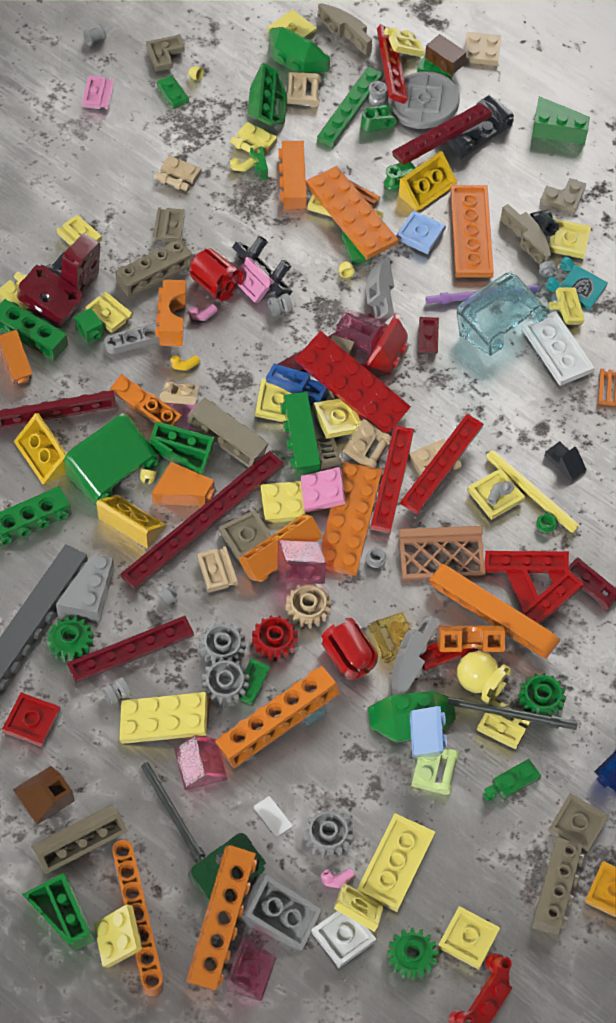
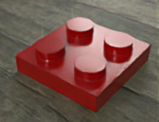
M20 692L2 731L5 734L43 747L61 708L55 704Z

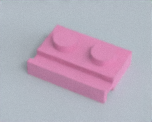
M88 76L82 107L96 109L104 107L108 110L114 87V78L107 80L106 77Z
M246 257L245 263L239 267L240 271L244 273V280L242 285L238 284V286L254 303H260L270 289L269 286L274 281L252 258Z

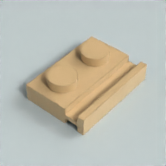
M226 546L220 550L214 549L197 554L208 593L229 588L230 585H238Z

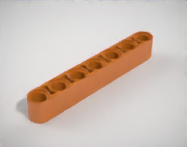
M441 564L429 579V583L436 590L492 626H502L506 635L545 659L549 657L560 642L555 634L444 564Z
M119 840L113 846V857L124 906L131 905L133 906L134 914L143 915L141 920L136 921L139 936L146 935L149 937L147 941L141 942L142 950L135 953L144 992L148 996L155 997L163 991L164 985L133 846L127 840ZM122 850H126L129 852L126 856L123 857L118 855V853ZM127 871L134 873L129 878L122 876ZM132 892L139 894L135 899H130L127 896ZM145 957L154 959L151 964L146 965L142 963ZM151 979L159 981L154 987L147 985V982Z

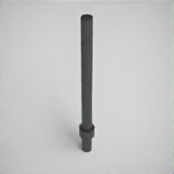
M448 697L447 705L546 724L550 725V728L559 729V727L571 730L577 729L578 722L561 719V716L557 715L550 717Z
M148 762L142 764L143 772L189 847L194 862H200L206 856L204 850L197 845Z

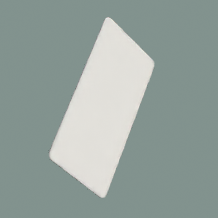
M270 796L253 807L276 837L292 827L291 822Z

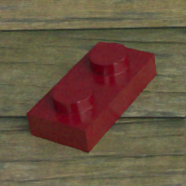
M419 318V353L438 354L439 318Z

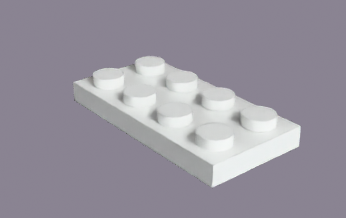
M556 311L522 324L521 329L560 386L594 372V366Z

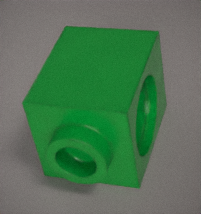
M92 308L74 316L76 329L87 343L97 340L104 335L103 323Z

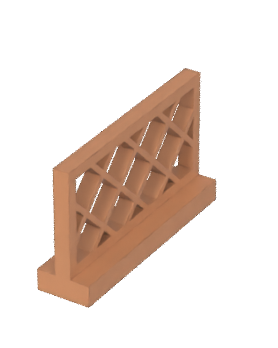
M482 526L400 529L398 539L400 544L402 580L430 579L434 573H430L425 568L431 561L440 567L441 563L435 557L441 551L450 558L444 565L447 566L453 560L461 567L457 572L465 578L485 577ZM469 542L478 543V550L474 554L465 548ZM448 543H454L459 547L453 555L444 548ZM428 544H434L438 548L433 556L424 550ZM404 545H413L418 550L411 557L405 552ZM461 550L470 556L465 564L456 558ZM420 552L429 558L423 566L414 559ZM474 560L480 565V571H471L466 566ZM411 562L420 569L416 574H407L406 567Z

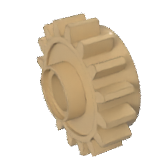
M305 583L304 586L297 585V589L295 591L291 590L290 596L286 597L285 611H288L287 617L293 618V624L300 622L301 628L308 624L309 629H311L314 623L319 627L320 620L326 622L327 615L331 614L332 602L329 600V594H325L324 588H318L316 584L308 585V583Z

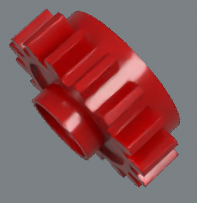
M272 615L268 619L262 618L261 623H256L255 630L252 631V645L255 646V652L261 651V658H264L266 655L269 656V661H272L273 657H276L278 661L281 660V656L289 658V652L294 653L295 646H298V631H295L294 624L290 625L288 618L282 619L281 616L273 617Z

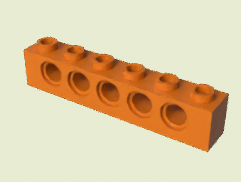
M322 666L312 670L308 676L292 684L288 690L275 696L264 707L258 708L247 719L241 720L237 726L221 734L215 740L220 752L235 769L338 696L340 691L337 683Z
M231 845L225 847L185 983L211 991L221 986L224 978V973H221L224 964L228 963L231 953L228 947L230 941H234L237 933L235 923L237 918L240 919L244 909V905L241 904L244 895L247 896L250 889L249 875L250 873L253 874L256 868L257 860L254 859L256 853ZM233 867H237L241 871V877L238 880L234 879L231 875ZM227 889L234 892L235 897L232 902H228L225 899V891ZM220 912H224L228 916V921L225 925L218 921ZM214 934L221 938V945L218 948L214 947L211 943V938ZM208 957L212 958L215 963L211 971L207 970L204 965Z

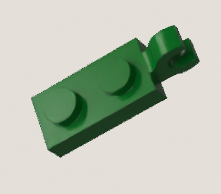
M528 758L493 778V785L484 789L485 793H483V796L487 802L500 794L505 800L540 780L541 774Z

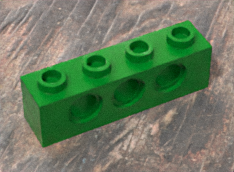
M4 299L0 303L1 331L8 333L17 330L22 343L53 361L68 346L67 334L62 329L55 328L44 319L41 320L31 311H26L19 307L15 302Z
M55 487L0 511V546H6L20 537H26L36 530L47 528L50 524L65 520L68 516L72 515L70 503L61 487Z

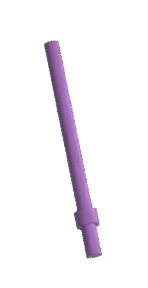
M538 285L454 294L445 292L440 293V295L426 296L425 301L426 304H449L451 301L538 292Z

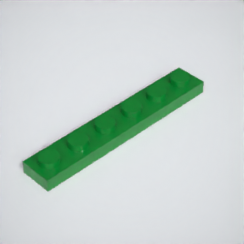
M367 66L317 135V141L334 147L369 98L370 84L375 81H381L383 72Z

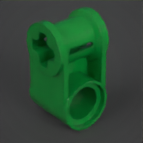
M390 105L365 108L362 111L361 128L364 131L371 132L394 127L397 120L392 114V107Z
M412 162L404 166L401 163L388 166L386 168L387 177L384 180V186L390 190L398 189L400 187V179L416 167Z

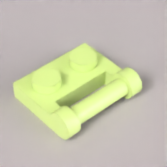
M444 749L437 757H418L411 786L449 795L452 789L450 784L455 762L458 761L460 753L457 750ZM440 759H446L442 783H436Z

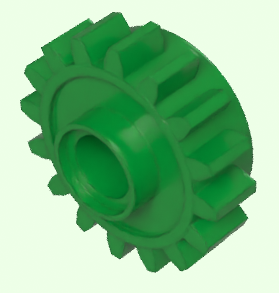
M65 616V621L63 622L57 619V626L54 624L50 625L52 631H47V646H49L50 653L55 652L56 659L61 657L66 662L67 660L80 658L85 653H90L89 647L93 646L92 639H94L90 624L85 625L84 619L78 622L77 616H74L73 620H69V617Z
M535 673L533 678L527 677L525 683L521 684V690L518 693V697H520L519 705H525L523 709L525 712L530 711L531 713L550 717L552 714L558 715L559 710H563L566 696L564 695L565 688H561V681H556L553 675L550 677L546 673L542 675ZM539 694L545 695L546 697H540Z
M411 927L410 933L402 929L401 937L397 934L394 935V942H389L388 948L391 950L387 951V957L391 958L389 966L395 967V974L400 972L403 979L408 976L411 977L412 981L417 976L423 979L425 972L431 974V966H436L437 960L434 958L438 957V951L433 950L436 948V942H429L431 939L430 934L424 937L422 929L415 933L414 928ZM414 951L418 954V957L411 958L407 955V952Z

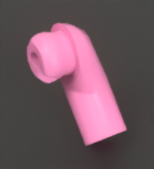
M211 304L203 311L193 306L188 310V313L192 320L206 321L218 310L215 305Z
M350 868L340 875L333 874L330 870H325L321 874L323 884L333 888H341L343 884L349 883L356 877Z

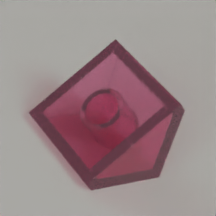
M194 735L174 749L184 790L227 780L221 752L215 742L217 739Z
M242 937L227 979V991L262 1001L277 957L248 938Z

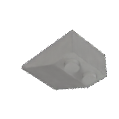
M263 875L255 877L242 903L244 909L239 920L261 933L302 951L322 909L271 877Z

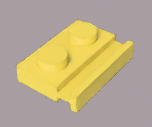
M78 215L64 223L63 227L56 229L57 234L70 246L83 233L99 243L102 241V236Z
M106 291L104 295L97 297L85 307L86 310L92 308L103 323V326L111 333H114L124 325L126 320L133 318L132 312Z

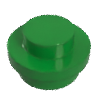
M544 513L537 518L536 526L543 533H551L556 529L557 521L552 514Z

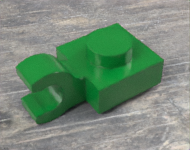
M262 146L259 147V153H255L253 148H250L249 155L256 161L254 163L255 174L259 175L260 180H266L268 166Z

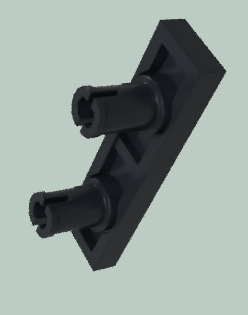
M258 236L251 247L247 243L237 241L234 243L232 248L237 252L238 258L246 261V257L252 258L274 281L270 285L273 294L280 297L282 294L287 293L290 296L293 291L283 281V278L292 266L286 260H281L280 264L273 271L260 258V253L268 244L264 237Z

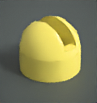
M199 66L191 67L188 71L189 77L195 81H200L204 74L203 68Z
M345 261L340 264V276L342 278H349L354 275V267L350 262Z
M141 469L140 480L145 484V479H149L150 485L155 481L157 472Z

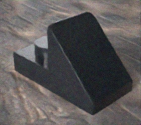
M559 441L545 451L544 456L571 482L587 470L576 446L569 450Z

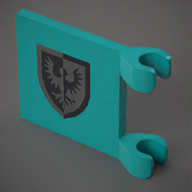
M564 257L560 268L570 271L562 284L556 278L550 277L547 281L546 289L556 291L558 288L575 287L580 305L590 310L608 282L579 267L569 257Z

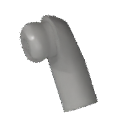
M510 481L495 484L492 487L487 502L491 505H496L499 497L508 495L514 490V484Z

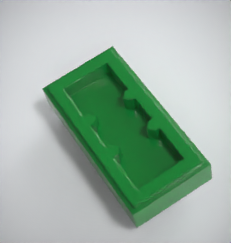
M342 232V239L352 265L370 261V258L366 259L349 237Z
M253 658L250 659L244 673L249 675V680L245 681L249 683V689H243L246 695L245 697L239 695L240 701L253 706L271 666Z

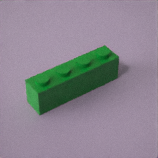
M308 393L284 395L283 402L280 403L281 415L285 414L286 418L283 421L284 432H288L289 438L286 439L287 449L292 452V457L289 458L290 467L295 469L296 475L320 472V459Z

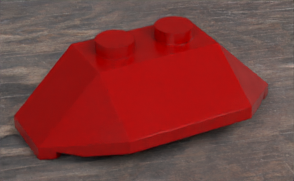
M395 312L366 363L363 365L377 378L390 375L394 368L397 369L401 361V355L406 354L409 348V343H407L408 333L398 313Z

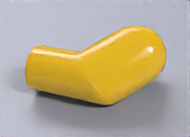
M175 355L171 357L170 362L174 369L188 371L200 364V359L197 355H194L187 360H181L180 356Z

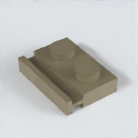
M158 207L153 241L157 239L162 240V242H175L181 239L185 209L166 208L165 210Z

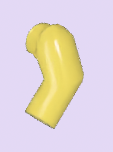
M251 157L245 162H239L238 158L230 160L231 169L241 172L248 171L256 163Z

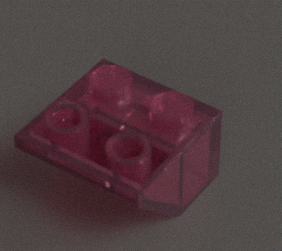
M349 310L343 314L338 322L336 336L354 341L357 349L371 354L388 324L356 310Z
M278 540L277 582L325 584L326 562L319 542Z

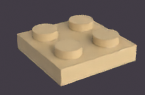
M467 32L465 62L498 66L502 36Z

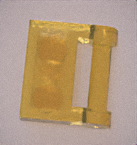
M403 612L376 620L367 626L370 633H373L384 663L392 662L396 658L406 632L411 630ZM386 628L394 645V650H389L380 629Z

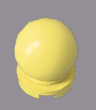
M482 651L468 653L460 660L457 666L459 683L467 691L475 694L482 693L481 700L487 704L491 703V699L495 700L506 685L503 680L506 675L511 676L512 674L510 667L505 664L498 667L497 661L490 654Z

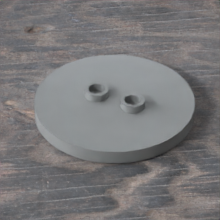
M417 72L404 77L408 97L405 104L398 101L395 102L388 96V103L392 107V114L396 120L405 126L418 129L433 128L451 119L456 114L460 104V95L456 84L448 77L435 72Z

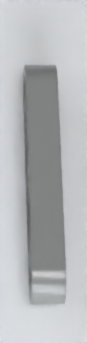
M153 323L111 334L104 340L105 350L110 354H117L158 343L159 338L155 336L147 337L145 334L150 331L155 333V328L159 325ZM134 336L137 338V340L135 342H129L127 341V338Z

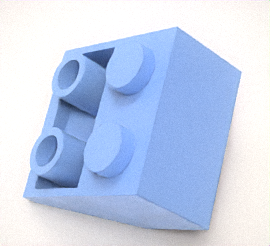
M441 706L410 712L412 758L437 757L444 751V748H447L446 734H442V728L445 726V713L441 712Z

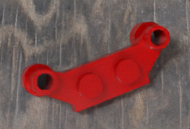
M491 953L487 956L485 966L492 974L469 1010L466 1012L453 1011L449 1016V1023L492 1022L512 990L509 980V970L512 966V961L509 957L496 953Z

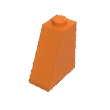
M17 330L0 335V354L13 384L18 383L21 385L29 382L33 373Z
M170 462L152 491V502L155 505L203 506L216 494L214 480Z

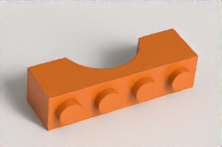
M163 280V287H159V299L161 300H158V312L160 313H157L156 319L159 326L155 328V337L159 338V346H183V318L175 316L173 312L186 307V280Z

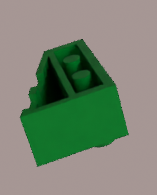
M156 421L150 437V445L156 453L168 461L205 476L214 449V437Z

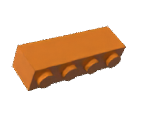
M282 141V148H278V159L282 160V162H279V174H283V177H279V186L283 188V191H280V202H284V210L306 209L304 141Z
M303 514L238 559L248 578L261 582L266 580L274 570L282 569L290 559L298 558L306 548L314 547L323 536L314 518Z

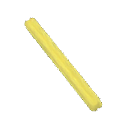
M491 450L487 454L486 458L498 469L501 468L510 480L549 514H552L566 529L572 533L577 531L579 524L496 451Z

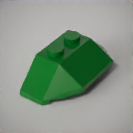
M276 27L269 30V43L274 61L298 73L315 74L330 70V56L324 54L312 41L284 27Z
M262 63L250 86L247 115L270 126L284 124L287 93L282 81L278 77V70Z
M435 691L391 695L369 706L367 710L372 730L379 732L394 742L411 741V711L441 706V712L445 713V726L442 728L443 734L450 724L456 720L454 706L447 705L449 696Z

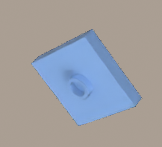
M413 210L396 234V237L399 239L398 241L429 254L445 231L446 225Z

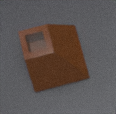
M52 766L13 789L36 825L75 802L72 789L63 776Z

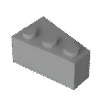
M91 555L56 603L58 616H68L70 619L77 616V620L84 619L86 622L99 624L115 571L112 557Z

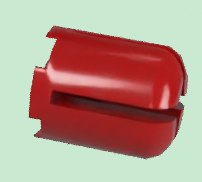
M207 248L200 251L190 264L189 273L191 278L221 302L233 297L232 292L238 284L242 285L244 280V273L216 249Z
M345 618L347 622L337 627L332 624L321 635L323 639L321 644L341 676L354 680L364 677L374 669L378 663V654L357 620Z

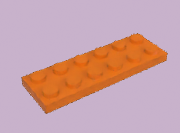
M338 166L306 180L308 189L366 259L398 244L399 239Z
M451 185L455 277H493L488 185Z
M343 462L341 471L346 504L331 507L316 568L357 577L382 476V469Z

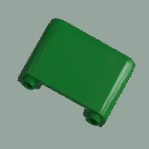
M122 413L72 448L64 457L66 477L96 507L98 500L111 497L112 487L142 466L144 470L153 469L159 462V455L126 413Z

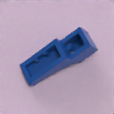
M274 363L266 376L267 383L278 386L292 394L307 392L310 406L315 402L326 401L329 396V390L320 382L311 380L310 374Z

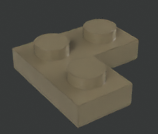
M180 34L146 41V47L155 72L173 68L170 55L185 52V46Z
M569 178L564 191L546 186L541 196L540 204L575 215L587 183Z

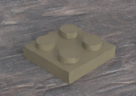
M255 510L219 526L220 534L238 562H240L239 557L271 536Z
M570 793L549 827L548 832L558 838L583 845L581 851L588 854L607 822L609 815Z

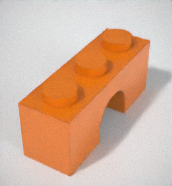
M438 625L437 646L440 652H462V649L465 648L481 649L483 652H505V630L502 626Z

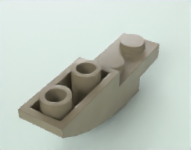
M323 3L318 4V19L331 32L335 33L338 37L345 35L348 40H351L366 55L372 52L373 39L367 35V26L362 21L337 7Z
M509 204L502 207L501 220L518 237H521L520 246L522 249L528 252L539 264L550 261L551 254L547 239L536 221L527 212L520 215Z

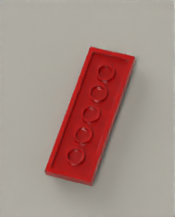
M321 330L295 359L297 364L382 433L389 434L411 408L408 403Z

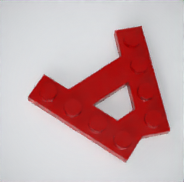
M485 551V573H506L522 608L521 613L539 625L584 587V583L569 571V551ZM529 573H548L552 585L538 596Z

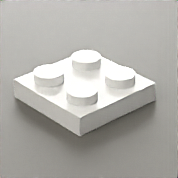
M338 911L311 930V933L338 968H341L376 942V938L367 927Z

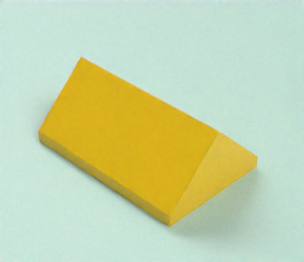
M442 151L400 179L399 197L416 211L421 210L448 191L451 185L458 183Z
M35 413L14 440V443L42 484L46 485L66 474L64 465L66 452L39 413Z
M119 495L100 499L96 503L100 520L147 549L166 527L165 523Z

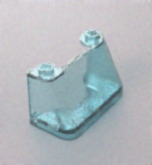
M512 272L503 274L464 300L457 308L459 335L489 356L502 349L504 334L530 317L534 323H539L547 318L546 307L525 283Z

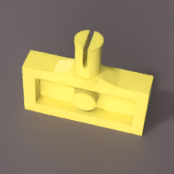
M558 288L555 291L558 302H549V310H560L565 325L582 324L585 319L576 288Z

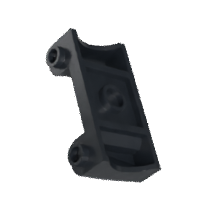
M491 95L486 96L477 102L476 105L480 102L492 111V117L446 142L460 160L513 124L514 114Z

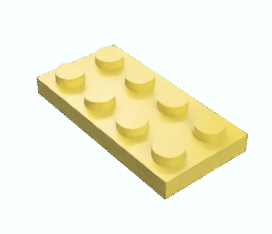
M206 692L122 700L120 742L125 744L206 736L208 698Z
M395 813L357 890L383 904V906L398 912L435 836V831Z

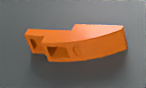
M123 374L109 388L110 391L114 390V394L126 402L127 406L154 424L157 421L175 426L182 418V415L152 393L149 394Z

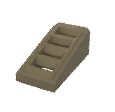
M325 434L316 435L320 470L341 468V459L334 437L326 438ZM329 439V441L319 443V441ZM326 445H330V446H331V447H325V448H321V447H320V446H326ZM330 456H333V457H334V458L324 459V457H330Z

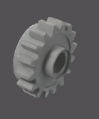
M225 622L218 625L214 623V626L211 628L207 627L206 634L202 633V641H199L200 654L205 656V662L214 660L217 663L220 661V658L228 661L229 657L232 658V661L237 662L239 661V656L244 657L246 642H244L245 636L240 635V628L235 629L232 623L227 625Z
M230 657L228 661L220 658V661L217 663L214 660L212 661L211 668L206 666L207 674H202V679L205 680L202 683V687L206 689L207 696L212 695V702L218 699L219 705H222L224 701L231 705V700L233 699L237 703L239 702V695L245 697L246 693L243 689H249V683L245 682L249 680V675L244 674L246 672L245 667L240 668V661L234 663ZM223 678H229L231 679V682L227 685H223L220 683V680Z
M324 809L322 813L316 811L314 818H308L309 825L304 826V831L307 832L304 834V840L308 841L307 848L314 847V855L321 852V858L329 854L330 858L333 859L334 853L341 856L342 848L344 850L349 849L348 843H351L353 836L350 835L353 833V827H348L350 820L344 819V813L338 814L335 809L332 812ZM332 831L334 834L327 836L323 832Z

